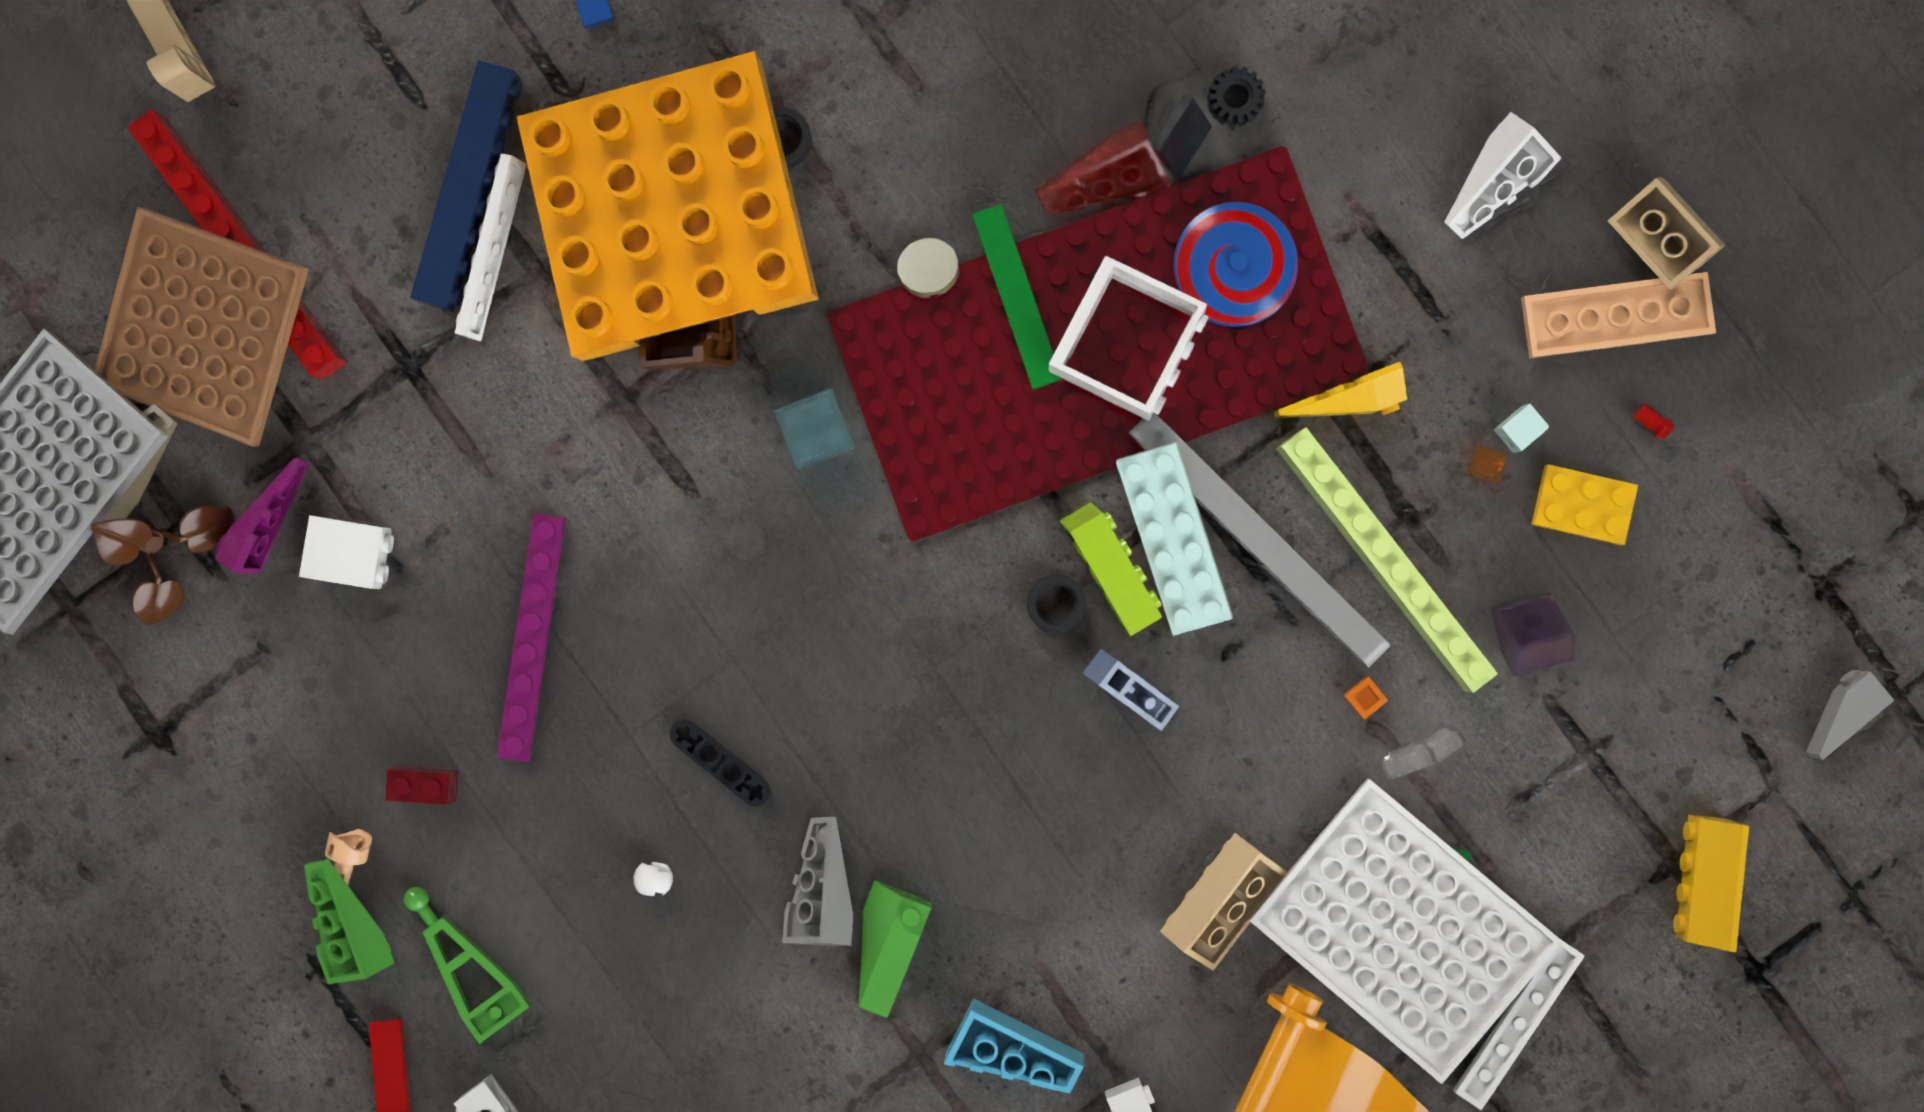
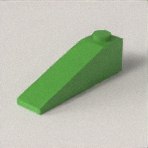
M329 859L305 864L309 900L316 906L317 917L312 919L313 929L319 930L321 944L316 946L317 956L327 983L334 984L366 979L394 964L391 948L386 941L384 933Z
M874 880L863 909L859 1007L888 1018L930 913L932 902L877 880Z

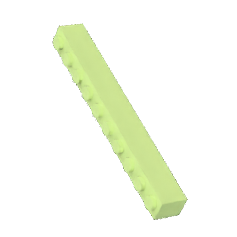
M1303 428L1277 447L1276 450L1460 687L1466 692L1474 693L1495 677L1498 673L1310 431L1307 428Z

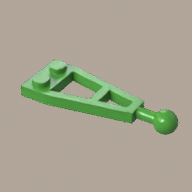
M416 886L406 891L403 898L404 904L409 910L417 911L429 927L422 933L461 1019L479 1044L532 1006L516 981L447 916L442 917L440 920L437 918L428 905L429 895L424 888ZM441 930H444L465 950L450 962L437 935ZM471 958L478 962L504 987L473 1011L454 970Z

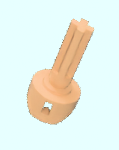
M356 829L339 835H334L330 832L328 836L325 856L335 862V869L347 885L349 884L353 866L364 864L368 859L372 836L362 829Z

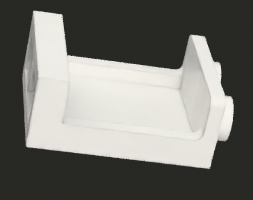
M309 515L299 577L370 589H381L382 584L386 583L389 574V567L386 565L387 554L391 553L394 545V536L391 535V528Z

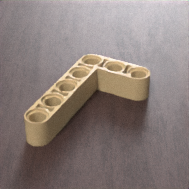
M127 0L157 54L146 62L157 82L187 102L213 89L216 86L169 0Z

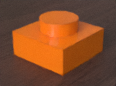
M1369 676L1364 677L1343 695L1363 720L1388 701Z

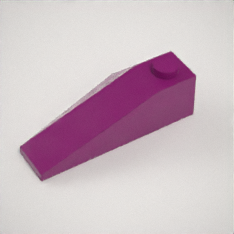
M294 458L232 525L227 534L220 538L216 548L218 554L215 559L237 574L261 573L310 462Z

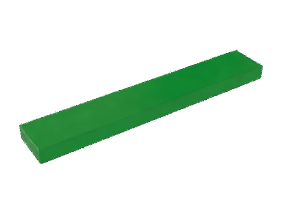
M1002 204L972 214L1032 390L1061 381L1062 378L1049 372V362L1054 354Z

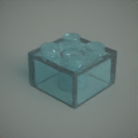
M832 388L774 410L793 462L798 470L856 449Z

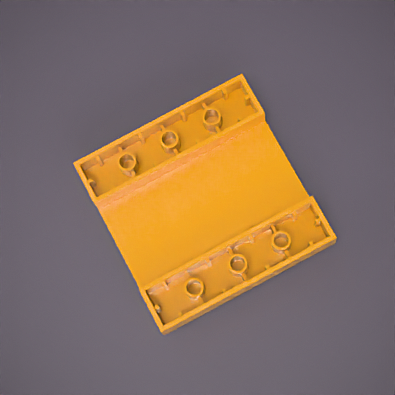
M755 51L517 116L572 357L580 361H586L641 346L640 339L750 310H754L757 314L761 315L819 299L763 64Z

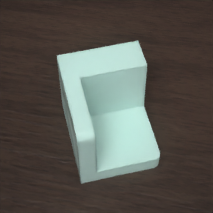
M1527 404L1517 409L1497 426L1494 431L1512 453L1523 451L1549 428V425L1531 404Z

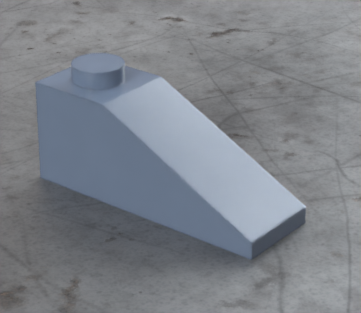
M1102 649L1099 650L1083 672L1085 676L1161 731L1180 707Z

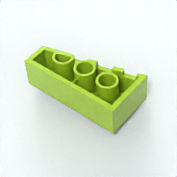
M1090 502L1059 521L1064 530L1075 540L1073 542L1074 547L1085 563H1088L1090 566L1088 567L1089 572L1098 586L1103 589L1104 597L1122 627L1130 636L1162 618L1158 610L1162 606L1161 602L1153 590L1148 592L1143 582L1147 578L1138 564L1133 566L1128 556L1132 552L1123 538L1117 539L1113 532L1117 526L1108 512L1103 514Z

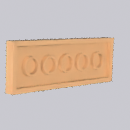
M1708 272L1690 274L1671 290L1658 278L1529 295L1521 298L1529 359L1716 333Z

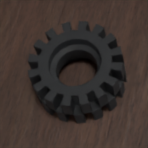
M1238 66L1232 67L1229 71L1228 69L1223 70L1220 75L1215 77L1207 95V100H1209L1208 109H1212L1214 119L1218 117L1220 119L1219 123L1223 125L1229 123V127H1235L1236 124H1239L1240 127L1244 126L1248 121L1254 120L1264 105L1266 93L1265 89H1262L1263 81L1256 79L1257 74L1254 71L1251 74L1247 72L1248 68L1243 67L1242 70H1238ZM1239 86L1246 91L1248 100L1243 107L1233 108L1226 103L1224 95L1229 87Z

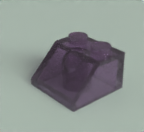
M1551 593L1491 608L1502 655L1514 676L1574 661L1575 635Z

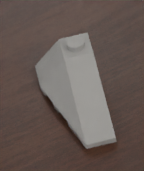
M836 817L811 818L801 851L802 858L804 859L800 874H795L792 883L796 885L792 902H787L784 911L782 943L851 946L853 910Z

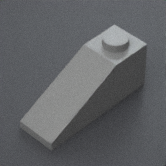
M1852 670L1840 679L1841 684L1833 689L1806 751L1809 757L1824 760L1894 701L1870 671Z

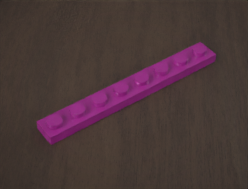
M533 513L497 758L529 762L531 758L566 518Z

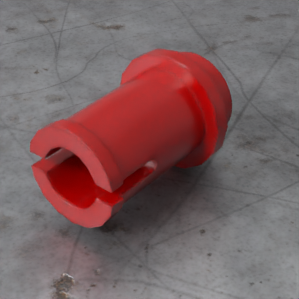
M1646 402L1638 408L1632 417L1653 432L1655 439L1659 437L1664 440L1675 427L1671 423L1672 419L1670 417L1664 418L1648 406Z

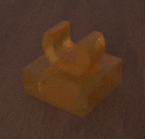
M1474 446L1467 476L1500 483L1507 453Z

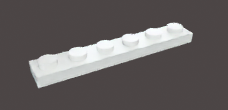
M501 153L499 163L495 167V179L491 193L487 198V210L484 221L479 229L480 237L476 252L472 256L470 276L464 287L463 303L456 318L455 334L476 341L482 340L527 165L512 155Z
M1564 941L1558 946L1510 1003L1453 1088L1456 1094L1478 1109H1483L1584 958L1583 954Z

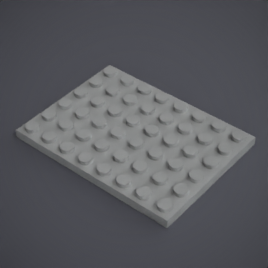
M46 329L41 331L0 383V630L10 635L16 632L92 535L91 524L103 521L168 438V435L55 334Z

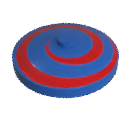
M1242 202L1216 205L1195 217L1179 238L1173 259V273L1178 290L1207 304L1204 314L1209 317L1207 321L1226 327L1249 326L1271 316L1289 297L1295 285L1298 272L1297 250L1288 229L1269 211L1259 206Z

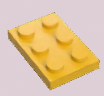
M1544 465L1531 525L1617 545H1625L1638 485L1554 465Z

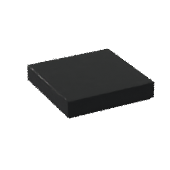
M1186 94L1181 97L1151 145L1168 171L1178 178L1181 177L1212 128V125L1193 97Z

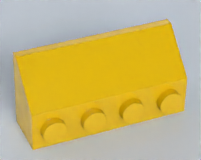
M1688 814V822H1685L1683 827V838L1686 840L1685 852L1680 857L1682 880L1676 891L1679 909L1678 914L1675 915L1673 920V928L1677 938L1692 944L1736 952L1749 834L1748 825L1725 818Z

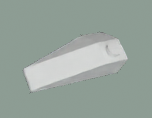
M1510 112L1489 136L1444 223L1461 239L1465 238L1491 219L1494 210L1503 203L1510 205L1517 199L1516 194L1526 186L1533 188L1541 182L1561 157L1533 126Z

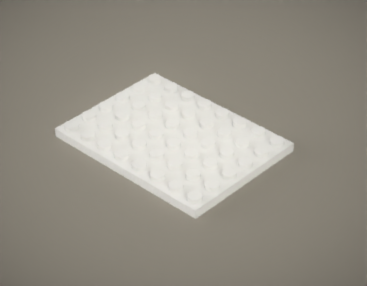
M1369 778L1365 780L1248 919L1441 1084H1443L1563 942Z

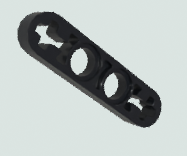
M681 720L672 726L670 730L671 742L744 802L751 806H760L769 799L771 788L768 782L697 724L690 720ZM688 726L691 729L689 735L695 740L699 738V735L704 738L703 741L696 745L694 752L689 749L693 745L690 740L680 741L678 739L680 733L677 731L678 727L684 729ZM706 744L714 746L717 751V757L712 762H706L700 756V750ZM728 764H735L740 768L741 776L738 780L729 781L724 776V769ZM747 774L752 777L748 781L750 785L756 787L760 784L763 787L761 793L764 797L762 799L760 797L752 799L750 797L752 791L747 786H743L742 791L737 788L745 780Z

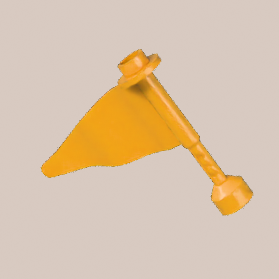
M1288 984L1283 996L1275 993L1269 994L1267 1003L1282 1014L1235 1112H1429L1383 1066L1325 1028L1327 1021L1317 1014L1323 1003V1000L1318 996L1294 984Z

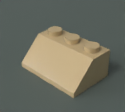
M1663 177L1655 178L1608 220L1612 227L1670 290L1726 246Z

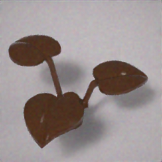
M206 505L196 507L188 511L179 523V532L182 536L167 532L165 528L158 530L148 519H111L91 524L97 551L106 563L111 565L128 564L137 558L139 551H143L155 576V582L145 581L140 583L132 595V608L141 622L151 625L162 621L172 615L181 606L184 599V590L179 582L173 579L162 581V576L152 556V553L162 548L164 537L179 543L186 542L189 550L194 553L209 551L217 546L220 538L227 534V531L230 529L232 511L229 506Z

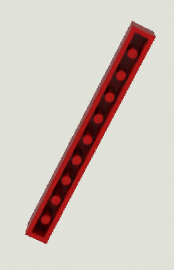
M151 109L127 127L203 230L267 253L165 116ZM300 299L288 346L312 377L324 380L348 361L302 299Z

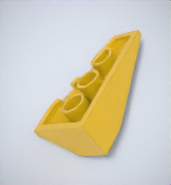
M1401 362L1392 364L1353 380V382L1339 385L1322 394L1314 395L1273 412L1275 418L1372 414L1381 410L1384 416L1400 409L1398 403L1407 400Z

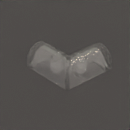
M1452 725L1443 726L1421 741L1385 753L1382 758L1384 773L1387 779L1391 780L1435 765L1465 746L1467 741L1457 727Z

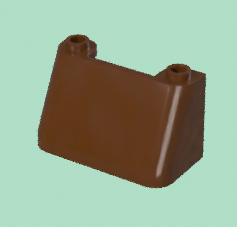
M736 314L655 335L653 339H645L639 348L640 368L655 370L733 366L737 356Z

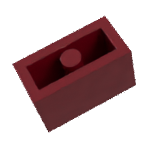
M405 766L387 769L385 801L451 804L457 801L459 770Z

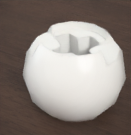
M652 862V865L641 863L633 876L634 886L637 892L643 895L654 896L655 892L665 895L672 886L673 873L670 867L663 863Z

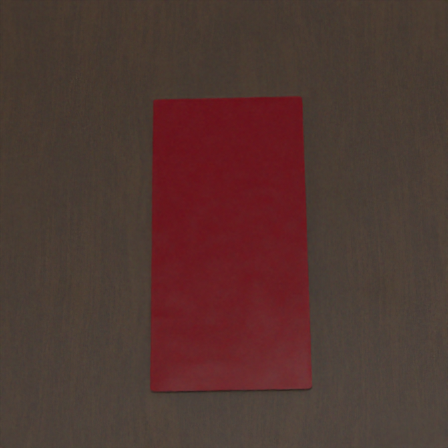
M1284 146L1015 243L1054 354L1105 256L1178 290L1173 273L1175 249L1183 231L1200 213L1223 203L1242 202L1253 204L1269 211L1284 224L1292 236L1298 256L1297 278L1287 300L1271 316L1249 326L1226 327L1207 321L1201 333L1195 331L1191 342L1195 343L1188 359L1184 360L1181 358L1176 368L1181 372L1173 388L1167 385L1162 395L1167 399L1157 416L1184 442L1327 391L1369 373V367L1288 149ZM986 255L958 264L959 275L955 284L946 293L941 295L936 294L930 295L929 298H922L911 294L903 285L832 310L827 315L908 539L913 542L1117 468V459L1145 451L1129 435V432L1143 419L1142 417L1063 378L1061 381L1032 390ZM1112 278L1066 366L1146 405L1191 316Z

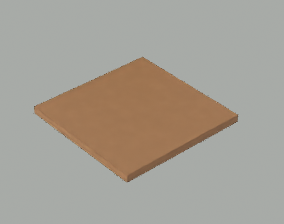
M137 207L95 371L128 399L149 407L157 404L167 414L250 446H259L309 269L147 208Z

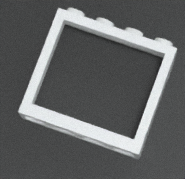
M1105 256L1049 362V372L1149 421L1153 413L1159 415L1167 399L1162 396L1167 385L1173 388L1181 372L1176 369L1181 358L1184 360L1188 359L1195 343L1191 342L1195 331L1201 333L1209 318L1204 315L1207 304ZM1112 278L1191 316L1146 405L1066 366Z

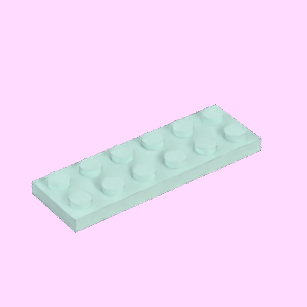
M1177 441L1117 459L1116 464L1173 636L1233 619V614Z

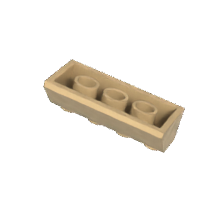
M1234 833L1231 839L1223 845L1221 852L1212 864L1206 867L1199 881L1187 892L1176 911L1168 917L1166 924L1160 932L1184 953L1214 971L1249 925L1250 921L1248 919L1288 872L1238 834Z

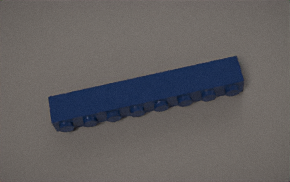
M480 60L477 62L410 296L411 299L418 303L454 312L455 306H459L462 301V281L464 276H468L471 269V259L469 257L472 246L476 247L479 241L478 225L480 218L485 217L486 197L489 187L492 188L494 183L496 162L500 158L501 153L504 154L505 140L503 138L506 128L510 129L513 122L514 112L512 107L514 100L520 97L522 91L521 78L512 69Z

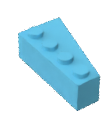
M973 998L946 1051L944 1064L953 1067L955 1065L970 1068V1071L979 1073L985 1071L1001 1075V1078L1019 1079L1030 1082V1085L1070 1094L1084 1067V1053Z

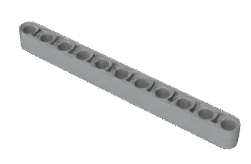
M1155 413L1152 414L1149 421L1143 418L1129 432V435L1145 451L1177 441L1195 500L1364 666L1369 668L1390 647V644Z

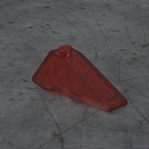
M1142 119L1111 133L1035 189V193L1047 215L1084 209L1087 204L1103 201L1104 205L1115 203L1114 199L1130 196L1134 200L1171 185L1160 158L1151 147L1153 141Z

